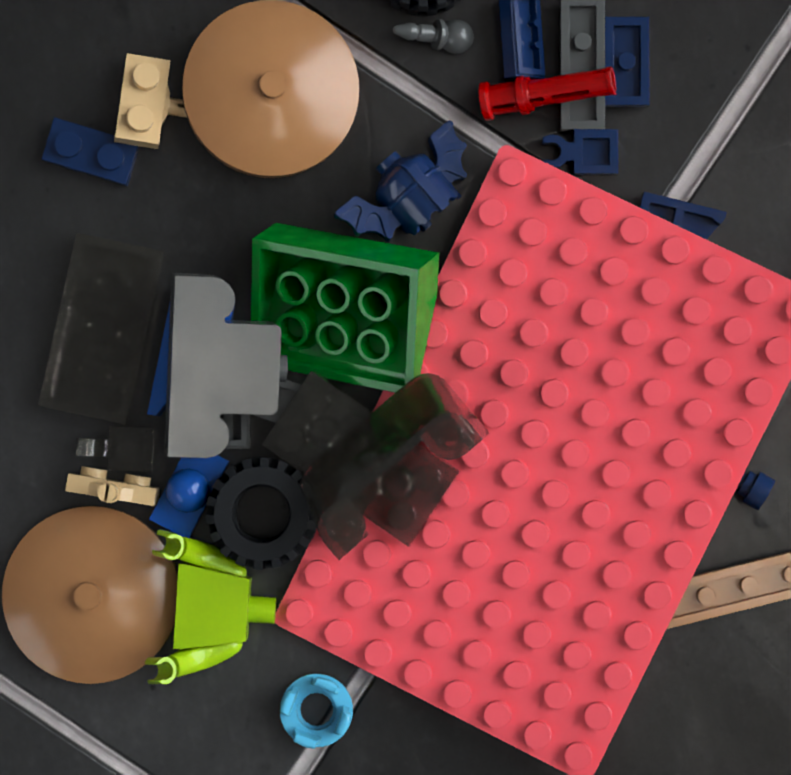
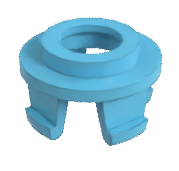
M314 673L296 679L286 689L281 700L280 718L284 729L293 738L295 743L306 748L315 749L316 747L333 744L346 733L352 721L353 704L350 694L341 682L329 675ZM314 693L327 696L333 706V714L329 721L318 726L306 722L300 710L304 698Z

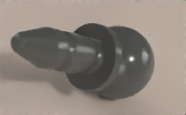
M436 19L433 25H416V23L408 22L395 25L392 29L394 34L406 40L413 41L416 39L420 42H429L433 50H441L443 48L448 53L456 55L469 50L474 41V33L471 26L460 19H453L446 23L442 19Z

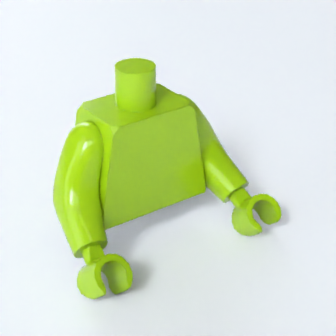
M158 530L157 535L166 538V545L161 551L152 550V554L167 560L178 559L183 561L178 564L173 649L180 650L167 657H149L145 660V665H157L158 667L157 676L154 679L147 680L148 684H169L176 677L210 668L237 654L241 650L243 642H246L248 639L249 623L275 624L276 597L251 596L252 577L247 576L246 567L236 564V561L230 557L226 558L220 552V548L201 540L183 537L165 530Z

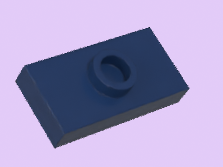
M499 0L504 78L516 79V77L524 75V77H530L531 80L544 79L545 62L540 0Z

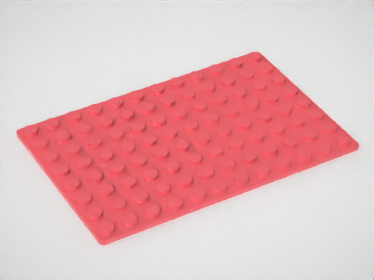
M510 145L502 146L498 150L438 275L437 298L416 394L409 396L385 390L382 391L316 528L314 537L309 543L276 611L275 623L279 627L568 775H594L791 380V280Z

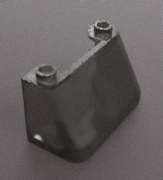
M425 373L411 379L313 462L303 473L301 479L302 492L319 535L338 560L369 535L366 531L363 516L371 501L362 491L416 445L423 441L430 451L439 458L452 460L465 455L489 434L488 430L450 385L439 375Z

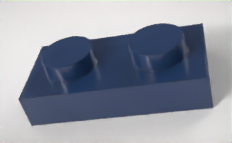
M605 17V68L612 66L617 87L616 95L605 96V107H648L650 105L649 17Z
M54 117L42 160L128 187L140 146L115 143V135Z

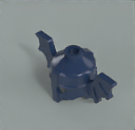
M451 120L447 121L428 138L435 164L425 154L401 157L395 151L377 166L376 170L381 174V178L376 189L375 199L382 207L374 206L362 198L354 196L334 213V218L346 222L354 231L355 236L364 233H375L383 237L387 242L393 237V233L398 227L406 234L411 233L414 236L420 230L422 232L427 230L432 225L429 220H431L433 212H442L450 205L449 200H459L462 197L451 183L459 180L463 181L467 177V173L461 164L462 153L467 144L456 136L453 122Z

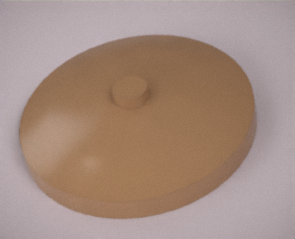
M259 0L236 6L224 12L201 32L193 44L185 64L182 82L183 104L193 133L202 146L218 161L246 175L261 178H282L293 176L315 167L329 157L341 144L349 132L357 112L359 77L348 45L339 32L326 19L310 9L295 3L279 0Z
M82 506L67 509L38 523L22 538L13 551L5 570L2 585L4 617L19 649L29 660L45 672L57 678L75 683L96 684L110 682L123 678L143 667L147 658L155 657L162 649L175 626L178 580L176 564L174 560H167L152 554V550L161 551L164 549L165 543L152 528L137 517L118 509L103 506Z

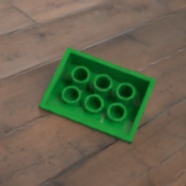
M274 223L252 238L251 321H270L281 328V355H287L288 371L414 396L418 387L437 298L439 252Z

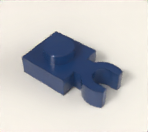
M574 129L573 142H566L558 135H547L542 139V145H554L560 152L557 159L543 160L545 163L558 169L565 163H573V175H618V129Z

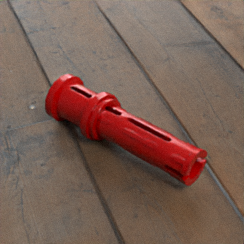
M610 66L544 79L531 80L530 77L521 75L512 82L490 85L488 81L479 84V102L482 115L486 121L494 120L495 115L519 111L522 115H528L535 110V107L616 95V78L614 70Z

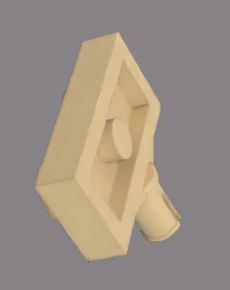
M127 53L114 138L115 143L158 149L161 127L167 115L187 118L183 99L170 98L168 76L171 60Z
M81 466L80 474L69 473L67 477L65 491L96 496L106 503H114L119 500L156 506L159 501L161 488L150 486V477L125 473L124 481L106 479L108 470Z

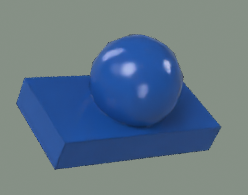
M219 455L210 458H181L149 520L180 536L190 538L207 506L208 496L211 495L214 488L212 486L224 474L230 461Z

